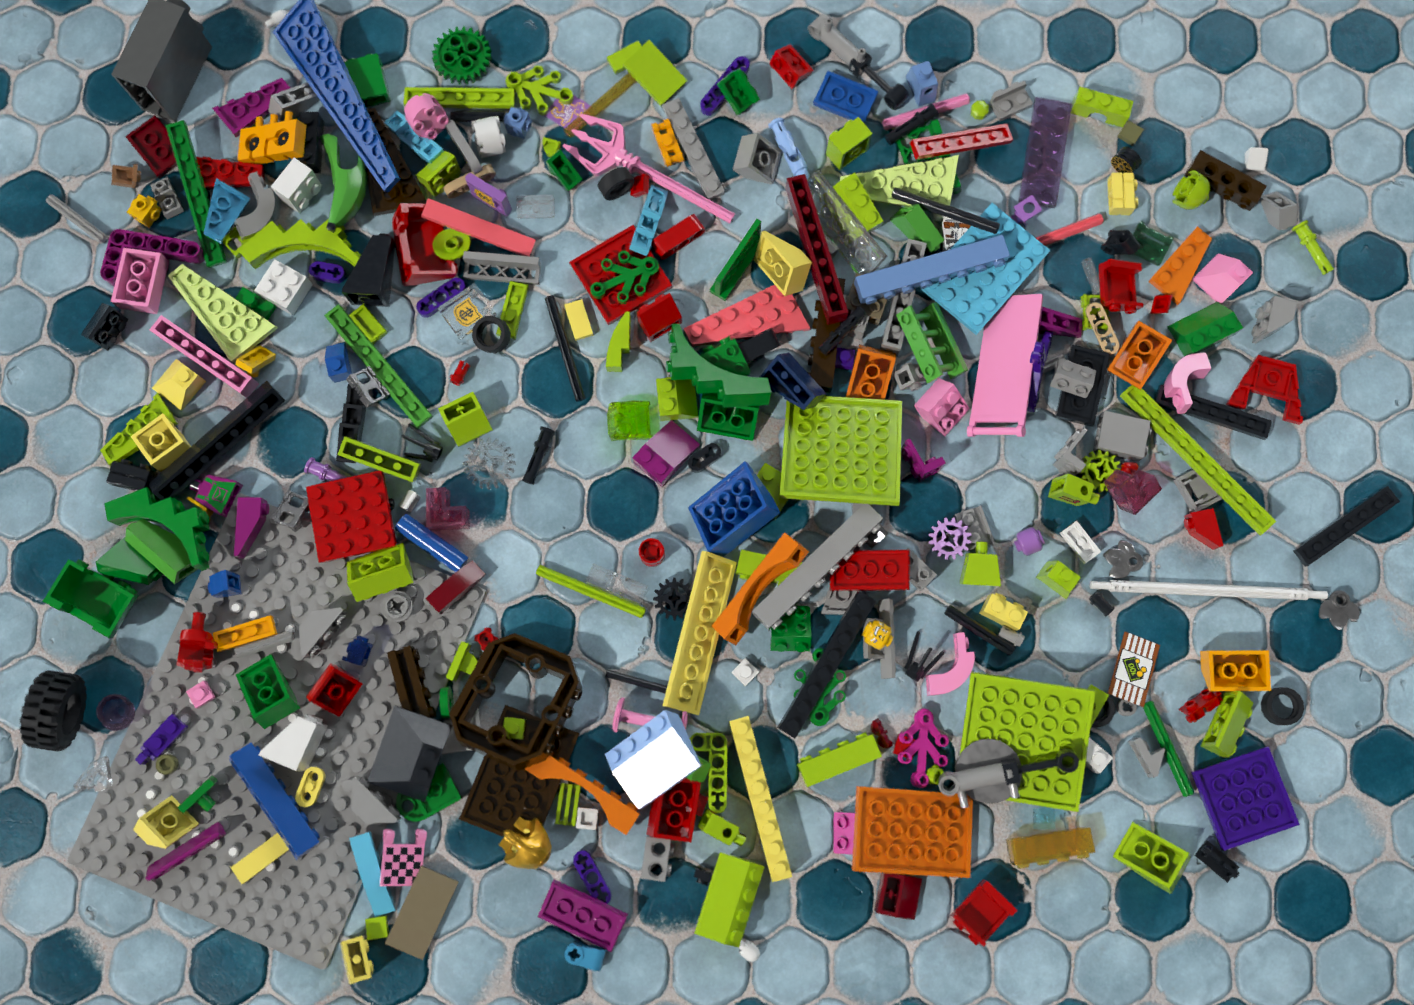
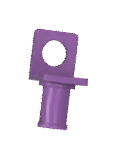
M1031 195L1014 206L1015 214L1010 216V218L1018 224H1024L1026 227V221L1040 213L1042 209L1034 196ZM1026 203H1033L1035 205L1032 213L1024 211Z

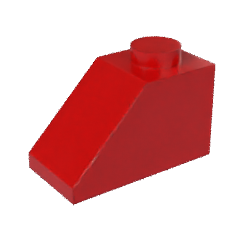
M1214 508L1191 512L1184 516V526L1190 536L1212 550L1224 546Z

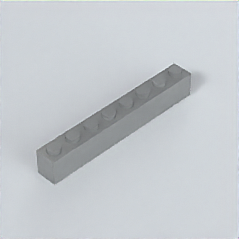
M863 504L752 611V614L768 631L772 628L774 630L783 623L781 619L786 614L790 616L798 608L796 606L797 603L801 600L805 602L812 594L810 591L815 586L819 588L826 581L824 577L829 573L831 575L840 568L838 564L843 559L847 561L854 554L853 550L857 546L862 547L868 541L867 536L871 532L875 534L882 527L883 517L869 504Z

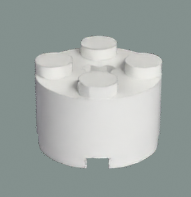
M498 116L471 121L472 130L475 131V143L481 159L506 152L504 145L506 142L504 134L500 132L499 127L501 126Z

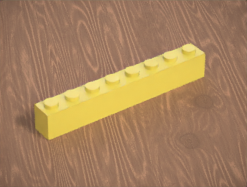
M749 716L731 720L729 724L771 880L776 882L792 877Z

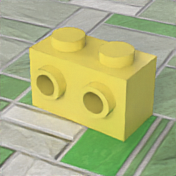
M992 593L987 596L979 614L1017 631L1021 628L1028 611L1024 610V606L1016 602L1012 604L1006 601L1005 596L999 593H995V595Z
M363 936L340 942L348 983L352 984L372 978L371 973H374L372 961H368L366 952H369L367 939L364 940Z

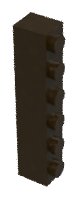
M838 278L844 296L846 279ZM819 299L816 300L814 311H818L817 318L813 319L812 329H816L815 336H811L810 347H813V354H809L808 365L811 366V371L807 373L825 392L831 393L838 344L827 356L818 347L830 336L829 333L831 331L834 332L840 326V322L827 325ZM839 334L830 342V344L839 336Z

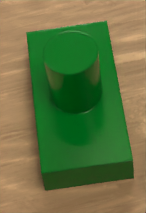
M242 287L235 298L266 320L270 318L276 309L273 303Z
M211 775L177 808L184 813L197 802L208 812L216 802L206 792L218 780Z

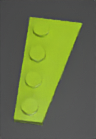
M156 393L152 397L154 400L148 406L145 405L140 410L141 413L134 420L131 419L126 424V428L121 433L118 432L100 450L110 466L113 461L121 462V459H126L140 450L131 436L162 413L175 426L178 425V422L160 394Z

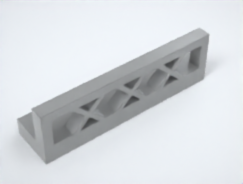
M464 251V279L506 283L514 281L523 284L539 285L541 270L539 257ZM470 265L478 266L481 271L477 274H469ZM491 267H496L500 272L495 276H489L486 271ZM509 269H515L518 274L512 278L508 277L505 272ZM528 270L536 271L535 279H527L523 274Z

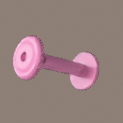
M622 697L619 699L615 709L612 729L614 732H618L621 721L644 726L655 716L623 710L625 698ZM683 711L681 721L684 725L685 730L688 721V714L686 711Z

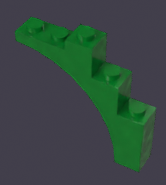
M672 324L671 332H668V342L672 343L669 361H666V372H670L671 380L691 379L692 386L696 387L697 394L717 393L718 400L722 401L723 408L769 405L771 389L768 378L737 375L709 363L689 345L683 335L680 324Z
M147 487L104 503L107 521L118 526L137 522L141 519L161 523L172 530L181 540L188 553L192 567L201 571L210 568L208 562L210 558L205 547L206 538L203 532L210 530L208 523L210 519L205 511L197 507L185 510L182 502L172 497L160 500Z

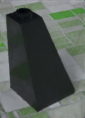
M385 233L372 235L342 288L343 295L351 305L364 304L365 306L389 307L395 254V241L392 236Z

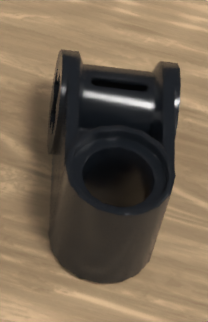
M1110 230L1106 242L1101 245L1102 251L1109 255H1132L1140 248V242L1129 230Z

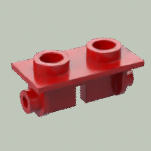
M1208 688L1204 689L1199 695L1187 701L1179 708V711L1187 715L1185 718L1189 723H1195L1206 715L1203 710L1204 707L1207 712H1210L1221 705L1222 698L1220 695L1222 693L1219 691H1209Z

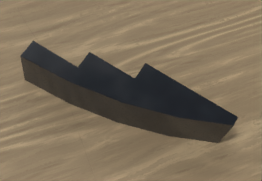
M350 384L347 385L346 403L343 404L342 422L339 423L337 454L344 437H350L360 442L362 438L366 407L360 400L362 396H359L355 388L352 389ZM339 455L336 457V461L356 463Z

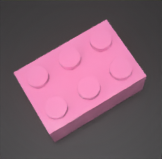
M123 248L111 302L120 309L157 314L169 260L161 253Z

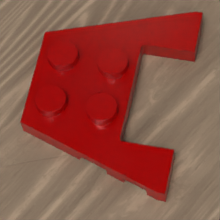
M1257 355L1226 405L1243 410L1246 408L1249 392L1286 401L1282 420L1298 425L1302 424L1303 416L1300 414L1301 400L1298 398L1297 389H1299L1296 365Z

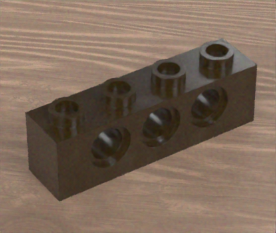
M1202 150L1196 154L1184 176L1188 177L1191 176L1189 174L1190 171L1196 170L1208 179L1210 191L1221 195L1223 199L1232 201L1240 208L1247 209L1248 211L1258 203L1267 185Z

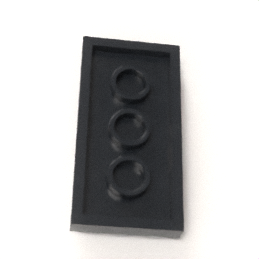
M1073 344L1070 346L1069 361L1096 370L1094 385L1087 398L1061 390L1055 418L1091 427L1094 426L1110 353Z

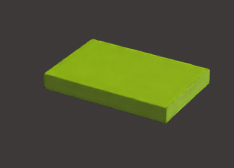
M650 40L623 63V67L660 106L687 82L686 78Z

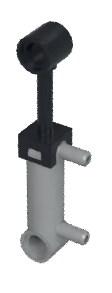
M821 14L808 26L812 37L818 41L821 40L849 66L848 70L858 78L865 73L886 92L883 99L889 108L896 110L909 98V93L903 85L896 84L891 87L870 68L872 57L864 48L858 49L833 26L831 18Z
M1063 748L1057 752L1055 759L1017 766L1015 758L1001 760V763L967 770L946 771L939 777V789L947 796L958 793L961 808L969 806L966 795L967 790L1003 783L1009 785L1011 797L1018 798L1020 795L1017 783L1021 782L1019 774L1058 767L1066 773H1071L1078 768L1079 760L1073 750ZM1066 756L1073 758L1072 762L1068 765L1062 763V759ZM951 779L955 784L953 787L948 788L944 786V781Z

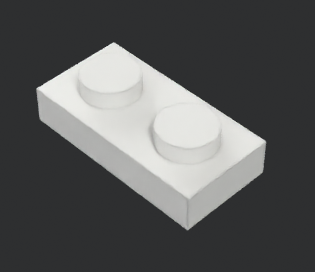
M1077 521L1060 532L1061 536L1083 564H1086L1101 552Z

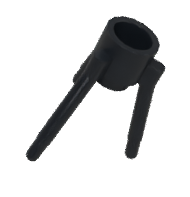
M409 423L408 427L430 443L424 444L402 434V438L424 448L423 453L426 454L425 456L404 453V456L423 459L429 462H433V459L438 461L443 451V447L440 446L441 443L434 441Z
M919 631L916 632L908 661L904 666L906 669L905 675L919 682L920 678L923 679L926 673L944 655V652L941 651L925 668L923 664L932 651V648L929 647L919 663L914 661L911 664L920 636Z

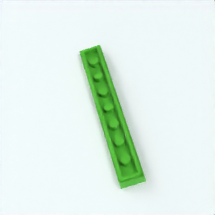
M340 304L324 315L365 366L371 367L376 374L375 378L379 380L381 385H384L390 396L418 429L433 418Z

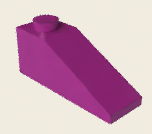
M1042 307L1038 333L1044 334L1045 331H1049L1057 336L1080 338L1082 335V319Z
M238 497L234 556L240 559L246 557L266 521V516L269 514V504L265 499L261 497Z

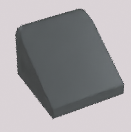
M883 527L875 534L871 532L867 536L868 541L866 544L872 549L888 535V532Z

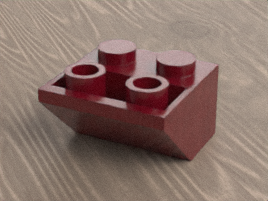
M881 873L874 911L878 914L896 918L915 920L922 878L905 874Z

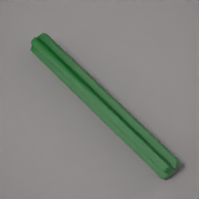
M1145 702L1143 709L1160 747L1165 748V758L1184 797L1193 795L1192 785L1154 702Z

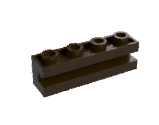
M409 645L402 647L401 650L387 652L401 707L436 718L435 709L429 703L431 698L429 688L425 687L423 681L426 679L425 672L418 663L420 660L418 649Z

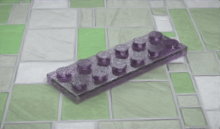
M1035 97L1018 202H1022L1033 195L1040 206L1055 209L1072 103Z

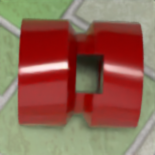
M654 538L644 540L639 546L641 561L649 567L660 565L665 558L662 543Z

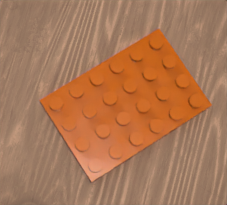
M856 786L852 871L970 878L973 799L967 795L969 806L961 808L957 793L947 796L942 792Z

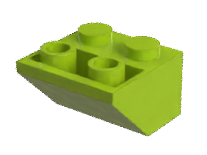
M444 151L432 163H428L416 176L419 182L436 197L444 192L443 188L446 184L459 178L462 172L456 157Z
M474 392L438 408L458 447L493 431Z

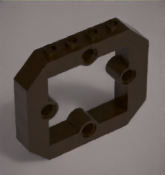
M513 633L487 644L449 714L456 739L462 746L519 771L545 761L548 755L550 756L553 753L554 743L557 737L562 735L564 731L563 725L572 716L573 706L576 701L580 700L583 690L575 664L570 656ZM506 656L525 663V667L533 678L541 679L547 674H551L562 679L550 705H547L542 710V720L527 748L511 742L510 734L501 725H494L487 731L470 723L482 700L489 699L494 695L496 687L493 680ZM541 663L538 669H533L535 664ZM487 683L486 688L480 690L481 685ZM552 714H558L555 720H549ZM499 734H503V737L500 741H495V738Z

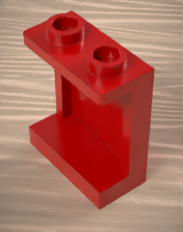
M1109 259L1098 265L1100 301L1104 309H1109L1110 312L1124 311L1125 314H1134L1137 310L1144 307L1143 303L1136 302L1135 274L1142 271V263Z
M982 879L950 915L954 918L952 923L960 931L965 929L969 933L968 939L976 946L980 944L984 947L987 939L1009 915L1013 916L1017 909L987 880Z

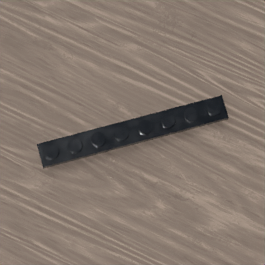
M857 591L780 721L778 729L796 739L876 603L874 599L861 591Z

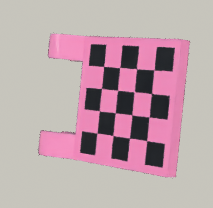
M384 829L380 886H412L421 865H423L427 831L424 829L416 830V844H393L395 832L392 829Z

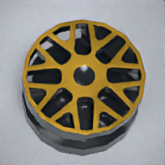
M1122 147L1118 151V155L1115 154L1112 157L1111 164L1118 173H1134L1135 169H1138L1142 164V160L1133 149Z

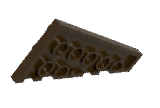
M376 108L367 109L400 177L398 183L389 192H386L366 166L374 216L395 213L400 203L426 204V198Z

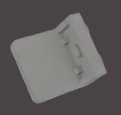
M1085 427L1081 431L1077 429L1065 442L1066 445L1054 456L1056 461L1053 466L1059 470L1061 475L1071 474L1076 476L1086 466L1084 462L1070 453L1088 429Z

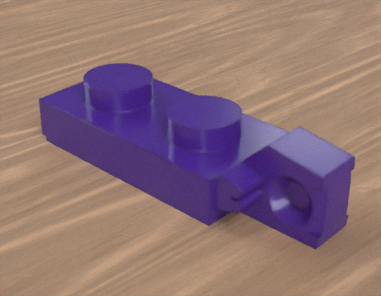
M171 714L143 743L140 748L142 752L135 758V761L140 765H145L150 759L155 760L159 758L186 731L188 726L175 714Z

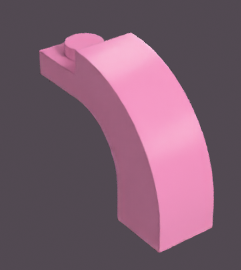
M1194 353L1183 357L1177 362L1165 380V398L1173 397V405L1176 407L1178 414L1186 413L1193 404L1187 381L1204 379L1211 370L1206 353Z
M964 632L953 634L955 661L951 669L944 674L925 676L927 696L949 693L960 687L969 677L974 665L975 655L974 652H966V649L969 648L968 637H965Z

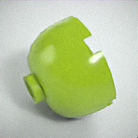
M1196 170L1189 172L1191 176L1183 177L1176 185L1172 196H1176L1172 202L1185 210L1196 209L1205 204L1209 199L1210 183L1206 177Z

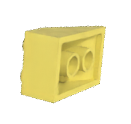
M767 231L761 232L754 261L784 296L803 291L812 264L810 259L802 250Z

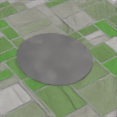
M982 739L971 743L962 751L957 761L956 771L1001 763V760L1015 758L1017 766L1021 765V762L1015 751L1007 744L994 739ZM1006 783L966 791V794L972 799L989 804L1002 802L1011 796L1009 785H1006Z

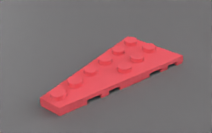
M772 285L683 328L691 346L695 347L715 344V342H719L727 336H730V338L735 337L736 340L749 339L769 328H773L775 334H788L794 331H809L810 326L793 295L784 296L775 285Z

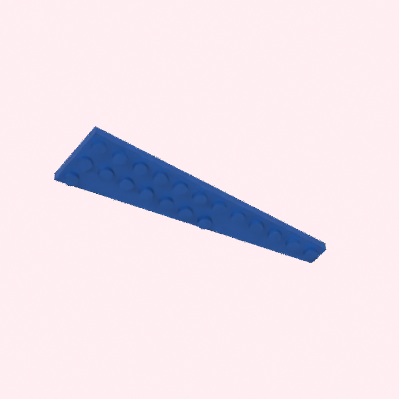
M298 0L274 29L273 34L384 191L389 192L398 183L400 177L314 0Z

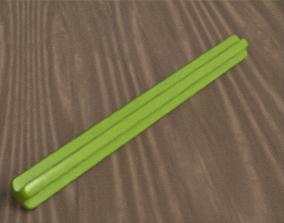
M539 565L536 574L540 577L639 618H643L646 612L644 607L542 565Z

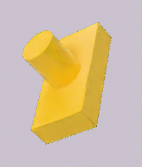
M260 345L237 358L235 365L247 371L249 376L255 378L258 377L261 368L275 361L276 354Z

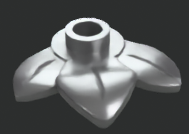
M1120 540L1118 549H1110L1103 554L1106 561L1113 565L1109 572V576L1112 578H1125L1130 572H1136L1143 566L1142 556L1136 553L1134 546L1127 541ZM1134 558L1137 560V563L1131 565L1129 560Z
M1338 590L1332 592L1329 600L1321 604L1319 617L1321 619L1329 618L1331 624L1337 630H1341L1346 625L1348 618L1359 619V609L1356 604L1350 601L1347 593ZM1337 597H1339L1341 600L1340 604H1338L1336 601Z

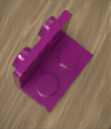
M910 438L904 442L901 448L902 458L905 462H909L911 466L910 472L919 482L940 472L946 464L943 457L938 459L932 457L924 464Z

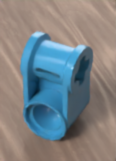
M573 942L566 948L565 959L570 964L593 971H601L606 949ZM573 948L577 949V953L580 954L576 955V958H573L572 953H570L573 951Z

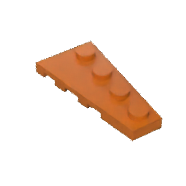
M1197 226L1148 282L1164 295H1173L1171 301L1178 305L1212 238Z

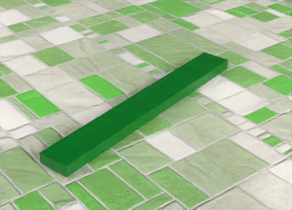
M184 120L166 125L200 245L203 249L206 265L211 268L227 263L222 243L220 244L204 234L210 202L187 124Z

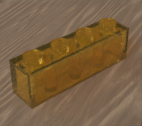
M1079 827L1006 839L1010 864L1017 865L1018 869L1030 867L1029 863L1037 862V865L1050 864L1049 860L1057 859V862L1069 861L1071 856H1077V859L1090 857L1089 853H1095L1090 827Z

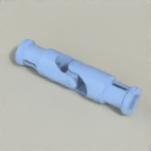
M779 117L772 120L768 126L773 130L776 136L775 140L779 148L784 152L785 160L793 175L805 174L809 187L812 186L815 180L811 178L808 166L799 149L794 146V139L790 131L786 129L784 119ZM797 156H799L800 158L798 161H791L794 160Z

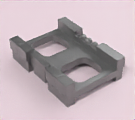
M370 366L350 374L346 379L352 389L355 388L359 396H362L360 400L366 408L382 399H387L390 395L384 385L381 386L379 380L375 378L376 374ZM364 373L370 381L362 384L358 380L357 375ZM376 389L381 397L372 399L368 391Z
M288 489L278 509L271 516V523L281 524L297 532L302 523L300 520L304 517L305 512L308 513L310 510L308 498L291 492ZM293 497L304 500L301 507L296 508L289 505ZM283 513L294 515L291 523L288 524L279 520Z

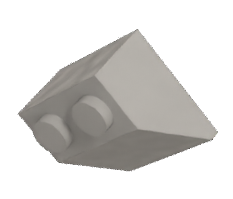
M759 133L742 136L733 170L746 179L773 184L782 150Z

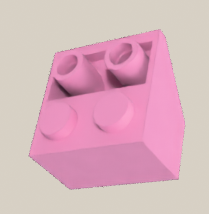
M940 378L934 382L914 405L921 417L943 436H946L970 409L955 385Z

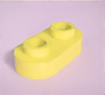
M310 767L304 772L295 796L297 804L301 807H310L316 803L325 781L323 769ZM315 773L318 775V779L316 781H314L312 778L313 774ZM306 793L311 795L310 800L305 799Z

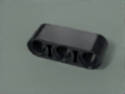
M769 328L738 343V346L746 362L779 347L780 343L773 328Z

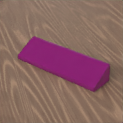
M216 822L149 865L146 880L158 879L225 836L226 832L221 823Z

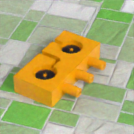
M291 111L285 112V121L278 122V115L271 114L270 124L263 125L264 118L258 116L256 117L255 127L240 130L237 159L239 162L264 164L274 162V160L282 161L304 156L306 125L297 119H293V112Z

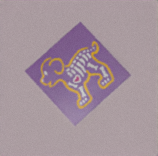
M573 95L574 99L569 105H564L559 99H556L550 106L548 114L544 115L573 133L571 130H575L583 120L580 114L586 115L592 107L575 95Z

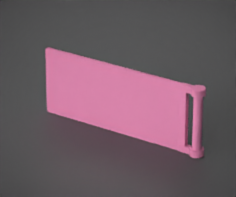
M1042 294L1010 296L984 326L969 426L967 427L968 437H975L976 435L1025 436L1026 415L1033 372V364L1030 363V357L1038 337L1043 302ZM977 423H1018V426H1017V427H976V424H977Z

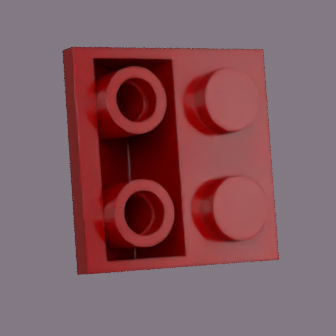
M670 293L658 296L655 302L650 305H643L637 312L638 323L650 342L671 331L672 324L681 325L683 323L682 316Z

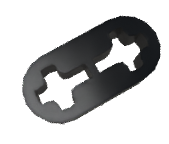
M710 443L693 454L688 460L689 469L694 473H699L718 461L721 456L720 447L717 444ZM709 449L717 450L715 457L710 455L706 458L705 456L709 454ZM702 458L704 459L700 462L699 468L697 466H692L694 459L696 461H699Z

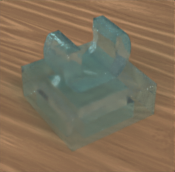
M1033 808V829L1055 830V809Z

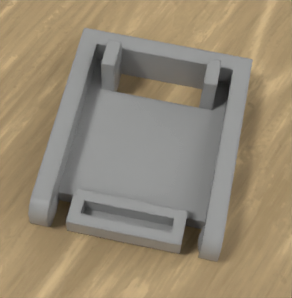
M1194 470L1173 480L1191 512L1200 511L1222 499ZM1185 485H1189L1198 501H1193Z

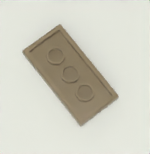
M421 865L385 944L423 960L459 881Z

